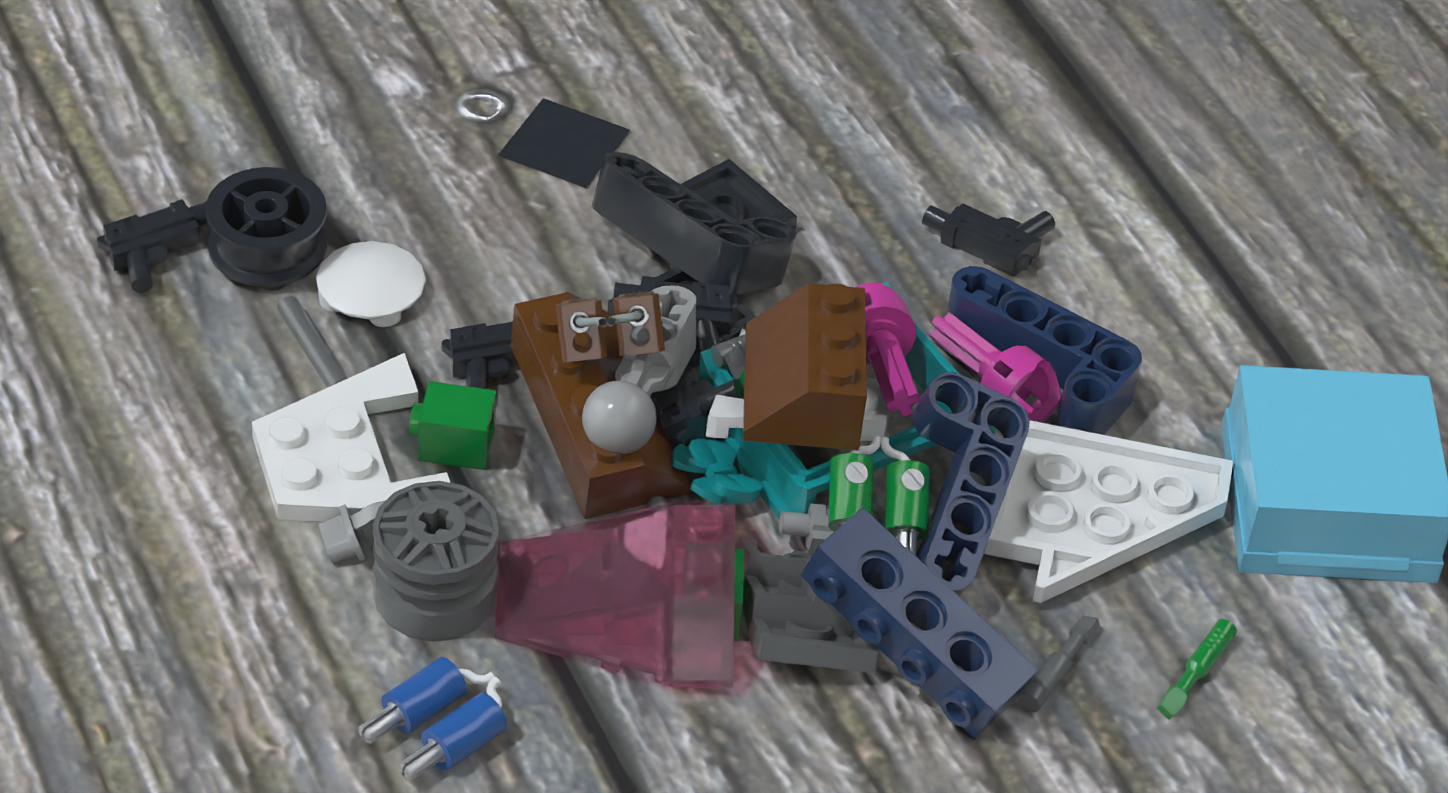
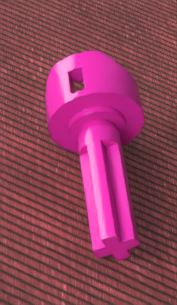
M876 282L859 285L858 288H865L866 364L872 365L888 411L893 412L900 409L902 417L913 413L911 405L920 401V396L905 359V355L911 350L916 338L914 320L904 300L888 286Z
M950 312L944 318L937 315L932 320L931 324L935 328L929 334L930 338L981 377L980 384L1021 404L1027 412L1030 421L1043 423L1052 415L1060 403L1061 392L1055 371L1047 360L1027 346H1014L1001 352ZM1031 394L1037 398L1033 402V407L1025 402Z

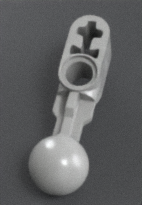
M662 286L652 290L654 293H659L665 351L624 356L615 374L616 381L607 382L599 386L586 400L582 412L584 431L588 439L598 447L625 455L637 451L651 438L656 426V409L650 398L651 394L675 386L696 349V296L692 291L684 287ZM643 325L634 326L632 330V337L638 342H646L650 338L649 332Z

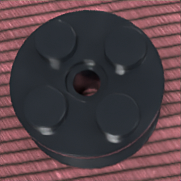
M251 168L230 175L219 182L210 192L205 207L207 223L211 229L207 240L208 253L214 266L227 277L243 284L275 291L289 283L306 277L323 261L327 251V235L323 227L327 213L326 200L320 188L309 178L283 168Z

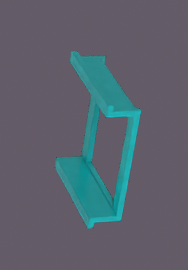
M889 281L882 283L891 288ZM915 324L916 338L911 350L905 355V359L912 378L925 391L933 379L940 374L949 372L959 373ZM711 349L701 352L698 381L706 379L715 388L733 380V375L728 365L718 367L714 363ZM936 401L942 410L952 414V411L946 404ZM988 425L991 432L995 434L996 428ZM914 427L888 437L891 448L901 451L907 456L938 445L921 436ZM729 428L728 438H715V440L724 441L734 448L736 452L734 464L743 475L762 482L760 496L779 520L782 511L807 513L810 504H815L816 494L829 489L830 461L807 470L787 444L743 441V428ZM881 444L874 453L866 455L873 460V471L898 461V459L886 455L881 448Z

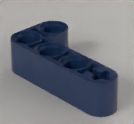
M969 266L958 270L954 274L947 314L950 312L1001 352L1014 346H1027L1050 363L1055 371L1059 387L1063 390L1057 420L1058 426L1105 435L1134 399L1142 363V353L1139 348L1129 340L989 269Z
M949 372L935 377L920 396V401L912 407L911 419L917 432L927 440L955 452L928 523V536L922 539L916 557L960 596L975 578L1029 432L1030 422L1025 409L1012 398L961 374ZM936 401L946 404L952 411V414L942 410ZM988 425L994 426L996 429H998L1000 433L1003 435V438L997 437L995 434H993L989 429ZM970 472L979 475L984 480L986 486L974 481ZM952 520L963 524L968 531V535L959 532L952 524ZM943 560L951 561L946 566L941 578L942 568L939 567V564Z

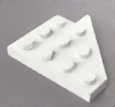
M1029 420V432L984 554L1039 565L1033 602L1042 603L1223 517L1228 501L1233 461Z

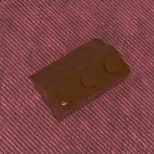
M808 283L746 323L743 441L859 450L867 400L865 288L848 287L843 284L823 285Z

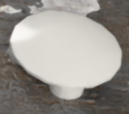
M376 241L351 243L333 251L321 263L316 276L319 303L323 309L330 312L340 311L351 317L369 319L372 324L378 327H391L401 320V312L409 309L421 297L426 282L422 265L410 252L394 244Z

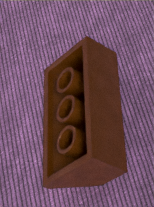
M565 292L514 304L510 346L584 519L645 505L652 496L659 495L669 499L692 493V483L687 472L672 466L670 457L675 446L666 437L657 411L656 426L651 438L643 447L629 454L623 455L622 453L611 452L598 447L588 439L584 431L582 412L586 400L599 386L607 382L616 381L615 374L624 357L619 356L616 324L613 326L607 324L604 327L608 357L562 362L555 305L561 304L563 301L581 298ZM602 309L604 318L608 319L611 316H615ZM586 331L576 333L575 342L578 347L586 349L592 346V339ZM651 395L650 398L652 399V401H653V403H654V406H655V409H656L657 406H656V404H655V402H654V399H653V397H652V395Z

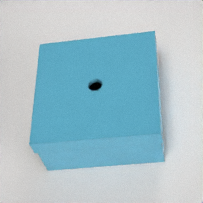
M1240 365L1230 406L1225 408L1221 424L1225 459L1233 461L1229 497L1238 571L1243 573L1438 583L1444 565L1442 556L1448 541V476L1429 376Z

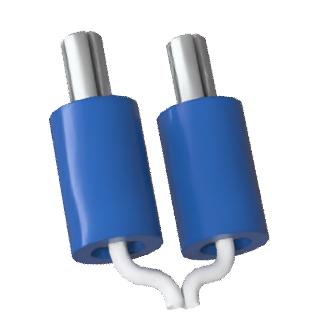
M440 657L384 694L381 699L383 710L361 724L358 732L361 738L369 744L393 728H397L402 733L407 734L464 696L467 691L464 678L475 684H488L487 694L481 692L422 732L423 747L399 763L401 775L409 781H412L435 764L441 769L449 770L506 731L507 719L501 709V698L496 692V688L501 682L491 672L480 676L467 669H458L452 661L445 657Z

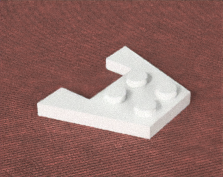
M405 353L252 422L253 441L278 520L324 522L341 515L339 506L344 504L347 505L351 515L372 503L386 501L394 492L414 483L431 481L451 483L447 472L390 482L368 414L412 407L414 402L418 403V390Z

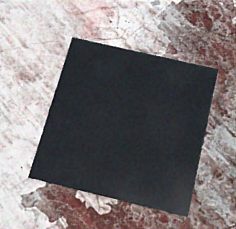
M543 98L498 155L587 188L601 169L605 155L615 151L630 129Z

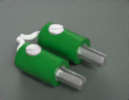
M879 436L872 437V443L869 446H859V450H852L850 453L832 457L830 460L828 527L834 532L862 507L872 515L873 460L866 455L874 453L881 444V448L886 455L900 460L890 463L886 468L885 528L916 556V541L928 536L930 468L922 462L911 461L903 452L891 448L889 438H881Z

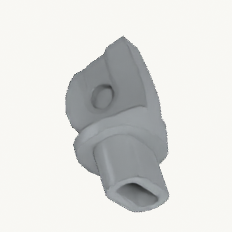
M385 501L372 503L351 515L347 505L344 504L339 506L341 515L318 524L332 564L355 554L360 561L367 560L370 557L371 547H373L374 543L373 522L378 508Z

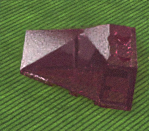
M676 501L502 541L500 546L495 639L566 658L569 651L601 660V668L618 673L622 666L654 674L655 683L669 687L733 688L734 502Z

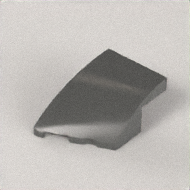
M740 537L738 549H744L743 612L751 643L758 659L875 673L879 653L877 647L862 639L854 626L830 603L818 598L810 585L800 576L813 554L797 550L783 556L761 553L757 549V540ZM866 582L868 585L875 588L872 584Z

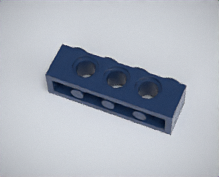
M863 507L817 547L800 575L810 585L818 598L830 603L854 626L862 639L874 644L898 667L900 673L907 681L918 685L942 708L944 714L951 722L963 727L974 739L1019 697L1038 672V669ZM866 582L872 584L875 588L871 587ZM910 623L915 624L919 629L915 628ZM955 664H957V665H959L960 667H962L963 670L959 669Z

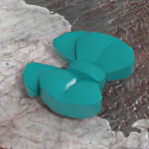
M710 438L695 439L691 441L688 448L684 444H679L673 450L670 457L672 466L679 470L705 473L706 477L693 480L691 490L702 498L717 504H721L722 501L733 504H749L757 501L762 490V482L739 474L738 469L733 465L736 452L733 447L724 441Z

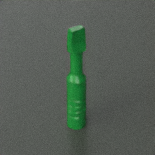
M1226 619L1217 620L1187 661L1186 672L1175 686L1169 687L1156 709L1168 720L1174 717L1188 700L1187 694L1197 680L1206 677L1237 634V629L1232 622Z

